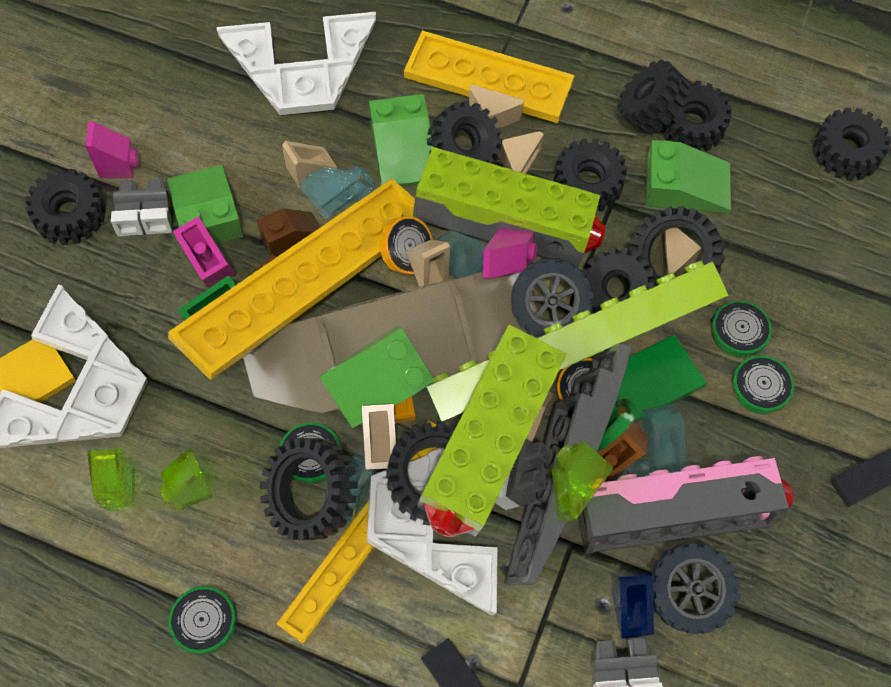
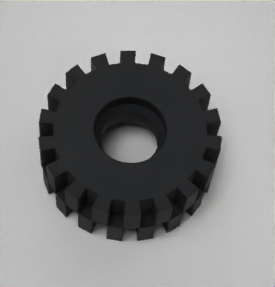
M659 60L658 63L653 61L648 68L646 66L642 67L641 73H635L632 76V82H627L624 86L626 90L621 92L619 96L622 100L618 101V112L640 133H652L653 128L658 131L662 128V124L668 125L671 122L670 118L673 115L676 117L680 113L678 111L679 107H684L686 103L684 98L689 97L690 92L687 89L690 88V84L669 61Z
M696 80L694 85H691L690 81H688L690 88L687 90L690 93L689 97L684 98L686 101L684 107H679L678 111L680 113L676 117L673 115L668 125L662 124L660 133L665 132L663 138L666 141L671 139L673 142H681L698 150L704 148L706 152L711 150L712 145L716 147L720 140L723 139L732 117L730 115L732 107L728 105L729 99L727 96L721 97L723 91L719 88L714 91L712 90L713 85L707 83L705 87L701 86L702 81ZM696 114L704 122L693 123L687 120L684 115Z
M463 101L460 105L459 102H456L447 107L432 121L433 125L428 129L427 133L432 136L427 139V146L433 145L435 148L492 164L495 161L494 158L501 151L497 148L502 145V139H497V136L502 131L501 127L495 128L494 126L498 122L496 117L492 119L488 117L491 111L487 108L483 111L479 110L481 104L475 102L470 106V101ZM463 130L471 137L473 145L470 150H463L457 145L454 137L457 131Z
M844 108L842 113L838 109L832 115L829 114L826 117L813 142V147H815L813 151L814 157L819 156L817 160L819 166L826 165L825 172L829 174L831 171H834L836 173L834 177L840 179L844 175L846 176V181H852L855 176L857 180L864 179L866 175L869 177L878 169L890 149L888 145L891 142V137L886 136L889 132L887 127H880L883 121L879 118L873 120L874 114L869 111L867 115L862 114L863 109L856 108L855 112H851V108ZM843 138L855 139L860 143L861 148L849 146Z
M587 138L581 139L580 145H577L576 141L570 143L569 149L565 147L561 155L558 156L554 182L600 195L597 208L599 212L604 211L606 204L609 207L613 206L615 200H618L621 196L627 173V165L624 166L625 159L623 156L618 157L619 150L616 147L610 150V143L606 141L603 145L598 144L599 139L594 138L592 143H587ZM586 171L593 172L600 177V181L588 183L583 181L579 174Z
M57 169V175H53L50 171L46 173L47 179L43 181L39 177L35 181L37 187L31 186L28 190L31 196H26L25 199L27 204L25 207L26 212L41 237L44 239L48 238L49 242L56 244L57 240H59L61 245H68V240H72L74 244L80 243L79 238L82 236L86 240L92 237L90 234L91 230L95 232L99 230L98 222L103 223L105 217L102 212H106L104 201L92 178L89 179L87 174L83 172L78 175L75 169H70L69 174H66L64 169ZM68 202L77 203V207L72 212L65 215L56 214L57 209L61 205Z
M609 248L608 253L604 251L597 253L599 257L596 260L591 258L587 262L590 264L589 268L582 271L588 279L593 292L591 311L593 314L602 310L600 306L602 303L615 298L608 293L607 285L609 280L616 275L627 277L630 283L628 292L643 285H646L647 290L658 286L657 279L655 278L656 273L649 263L635 251L631 252L627 248H622V250ZM629 293L618 298L619 302L630 298Z

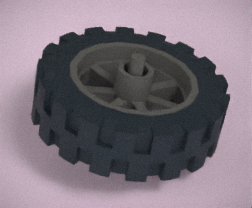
M543 258L529 264L520 272L513 285V312L519 324L533 336L546 335L544 332L545 328L559 322L564 327L574 322L573 316L589 310L590 313L592 311L593 292L588 279L573 263L560 258ZM555 277L552 290H548L541 279ZM560 278L569 283L571 288L557 293ZM536 283L544 291V296L530 295ZM574 293L573 307L561 301L560 298ZM529 300L545 301V303L534 313ZM558 305L570 311L561 319L557 317L556 307ZM548 307L552 310L553 321L540 318V315Z
M682 544L662 553L660 559L656 560L652 566V574L648 576V583H650L648 597L652 600L654 612L659 614L665 624L686 633L706 634L713 632L715 628L723 627L728 617L732 618L736 611L734 609L735 604L739 603L740 594H737V587H740L739 577H735L734 571L736 570L733 564L725 559L726 556L723 553L714 550L713 547L708 545ZM694 563L690 580L680 567ZM702 565L712 575L699 581L700 567ZM675 573L684 581L682 586H671ZM714 580L716 586L715 595L707 592L705 586ZM682 591L685 594L678 605L674 602L671 592ZM702 596L714 600L704 611L700 600ZM691 597H693L697 613L683 611Z

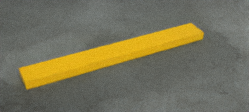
M430 420L427 421V423L431 422V427H436L437 424ZM439 448L424 449L413 456L410 462L424 457L429 452ZM369 500L277 622L279 628L303 645L375 549V547L366 542Z

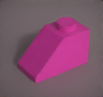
M88 122L85 146L99 178H133L134 167L139 166L138 150H134L130 138L96 122Z
M199 216L173 231L201 280L208 288H211L228 275L230 277L235 275Z
M499 228L484 249L483 278H494L521 272L531 261H535L538 245L533 243L534 232Z

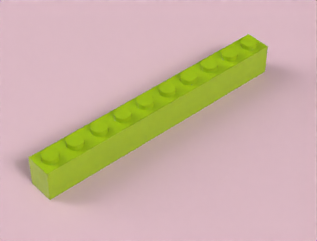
M701 260L685 267L687 273L675 277L674 273H671L656 280L658 286L647 290L646 285H643L628 292L630 298L619 302L616 297L600 305L602 310L592 315L589 310L581 312L572 317L574 322L563 327L561 322L549 326L544 329L546 335L537 339L567 353L560 367L561 370L729 295L714 263L710 262L704 265ZM495 351L488 353L489 360L477 364L475 359L459 366L461 372L449 377L448 372L433 377L435 381L432 385L427 386V389L442 422L465 411Z

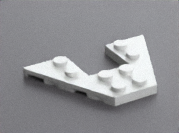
M376 12L323 17L328 59L275 64L270 22L217 27L219 38L279 115L334 110L376 22Z
M58 284L31 335L32 339L87 361L62 411L2 389L0 393V448L120 437L123 435L148 383L144 374L114 345L99 325L91 320L85 310L64 290V287Z
M439 448L429 452L424 457L408 463L410 484L420 495H422L445 449ZM386 471L371 476L366 542L484 612L494 616L497 613V547L433 543V529L431 525H422L423 520L418 518L416 522L411 520V514L407 511L404 514L398 510L400 506L398 502L393 503L391 490L388 491L386 485L388 480L386 478Z

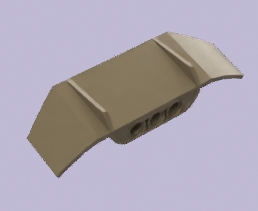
M479 272L458 279L433 283L342 307L312 318L289 323L243 356L253 396L317 413L339 409L319 378V375L395 326L403 329L433 377L448 372L449 377L461 372L459 366L475 359L477 364L489 360L487 354L496 350L508 325L525 333L528 332L519 324L512 307V289L520 272L494 278H483V272ZM529 300L532 310L536 313L535 302Z

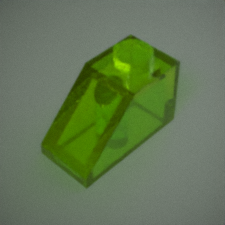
M585 441L564 446L557 454L556 459L558 462L552 469L557 518L562 522L578 518L614 468Z
M122 449L87 450L93 497L99 506L106 511H121L124 507L134 506L135 469Z
M192 448L185 450L160 473L164 483L158 486L164 503L170 502L175 511L212 498L203 470Z

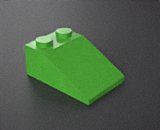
M424 94L369 101L370 123L381 185L390 179H393L401 187L418 185L430 155L429 151L433 147V145L427 146V139L431 135L427 134L430 124Z
M652 140L646 158L645 206L664 208L685 206L689 210L693 208L699 211L730 213V163L681 142Z
M223 165L168 178L179 227L199 216L216 244L243 237Z
M399 326L390 329L319 375V378L352 428L363 423L362 406L394 404L395 406L435 381L409 338Z

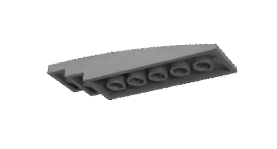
M619 343L595 354L589 373L575 379L570 398L555 404L544 442L552 450L551 461L541 466V471L545 473L547 478L546 489L536 493L534 503L526 504L504 584L509 586L534 585L569 518L592 466L610 419L632 347Z

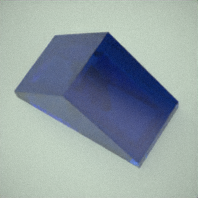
M652 574L618 578L611 591L621 638L654 635Z

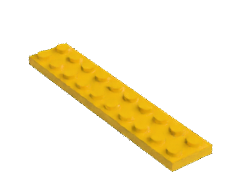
M390 179L168 332V339L212 380L381 257L380 240H383L384 233L382 232L384 227L392 219L402 216L413 217L415 198L397 182Z

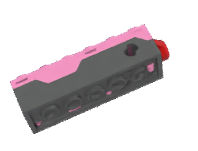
M755 456L744 460V463L732 464L731 461H721L708 468L691 465L681 469L680 472L669 473L668 470H657L645 477L637 478L636 474H628L619 477L617 481L605 482V479L590 480L586 482V485H583L575 508L585 554L772 527L792 506L794 502L793 490L788 482L780 478L775 458L763 460L762 456Z

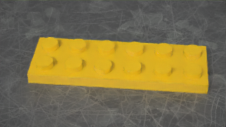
M426 31L421 32L404 69V78L469 97L472 84L523 99L522 113L554 123L559 121L575 76Z

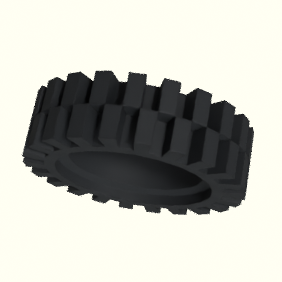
M670 206L665 207V211L662 212L657 210L653 212L654 216L651 218L646 217L643 220L644 224L641 228L638 226L634 231L637 234L635 238H631L632 250L630 251L640 254L652 268L650 251L655 239L665 230L683 227L697 233L703 241V264L706 265L713 262L719 275L722 271L721 265L725 259L722 237L708 217L700 214L693 208L689 210L685 206H678V208L673 209ZM656 273L655 278L658 280L661 276Z
M431 422L423 424L422 429H419L418 426L411 428L410 434L404 433L400 437L399 443L394 445L386 470V478L388 479L386 485L388 491L391 490V499L393 503L398 502L400 505L398 510L404 514L407 511L411 514V520L415 522L417 518L423 520L422 525L430 526L426 511L416 507L421 495L410 484L408 463L413 456L424 449L434 447L445 449L457 427L451 424L450 429L444 428L445 422H437L436 427H431Z
M294 438V440L284 442L285 447L278 446L274 450L277 456H270L267 460V463L272 468L263 469L262 475L269 477L268 482H260V489H267L268 495L260 496L261 503H269L270 505L263 510L265 516H274L269 521L272 527H279L277 532L280 535H288V539L298 541L326 539L328 536L337 534V528H344L348 523L343 517H351L354 510L349 508L347 504L357 502V496L350 495V489H358V481H349L350 476L356 475L355 467H345L351 462L348 455H341L344 450L340 446H334V442L329 440ZM308 459L316 461L322 467L328 485L325 504L321 511L311 519H306L297 513L290 496V484L293 473L303 461Z

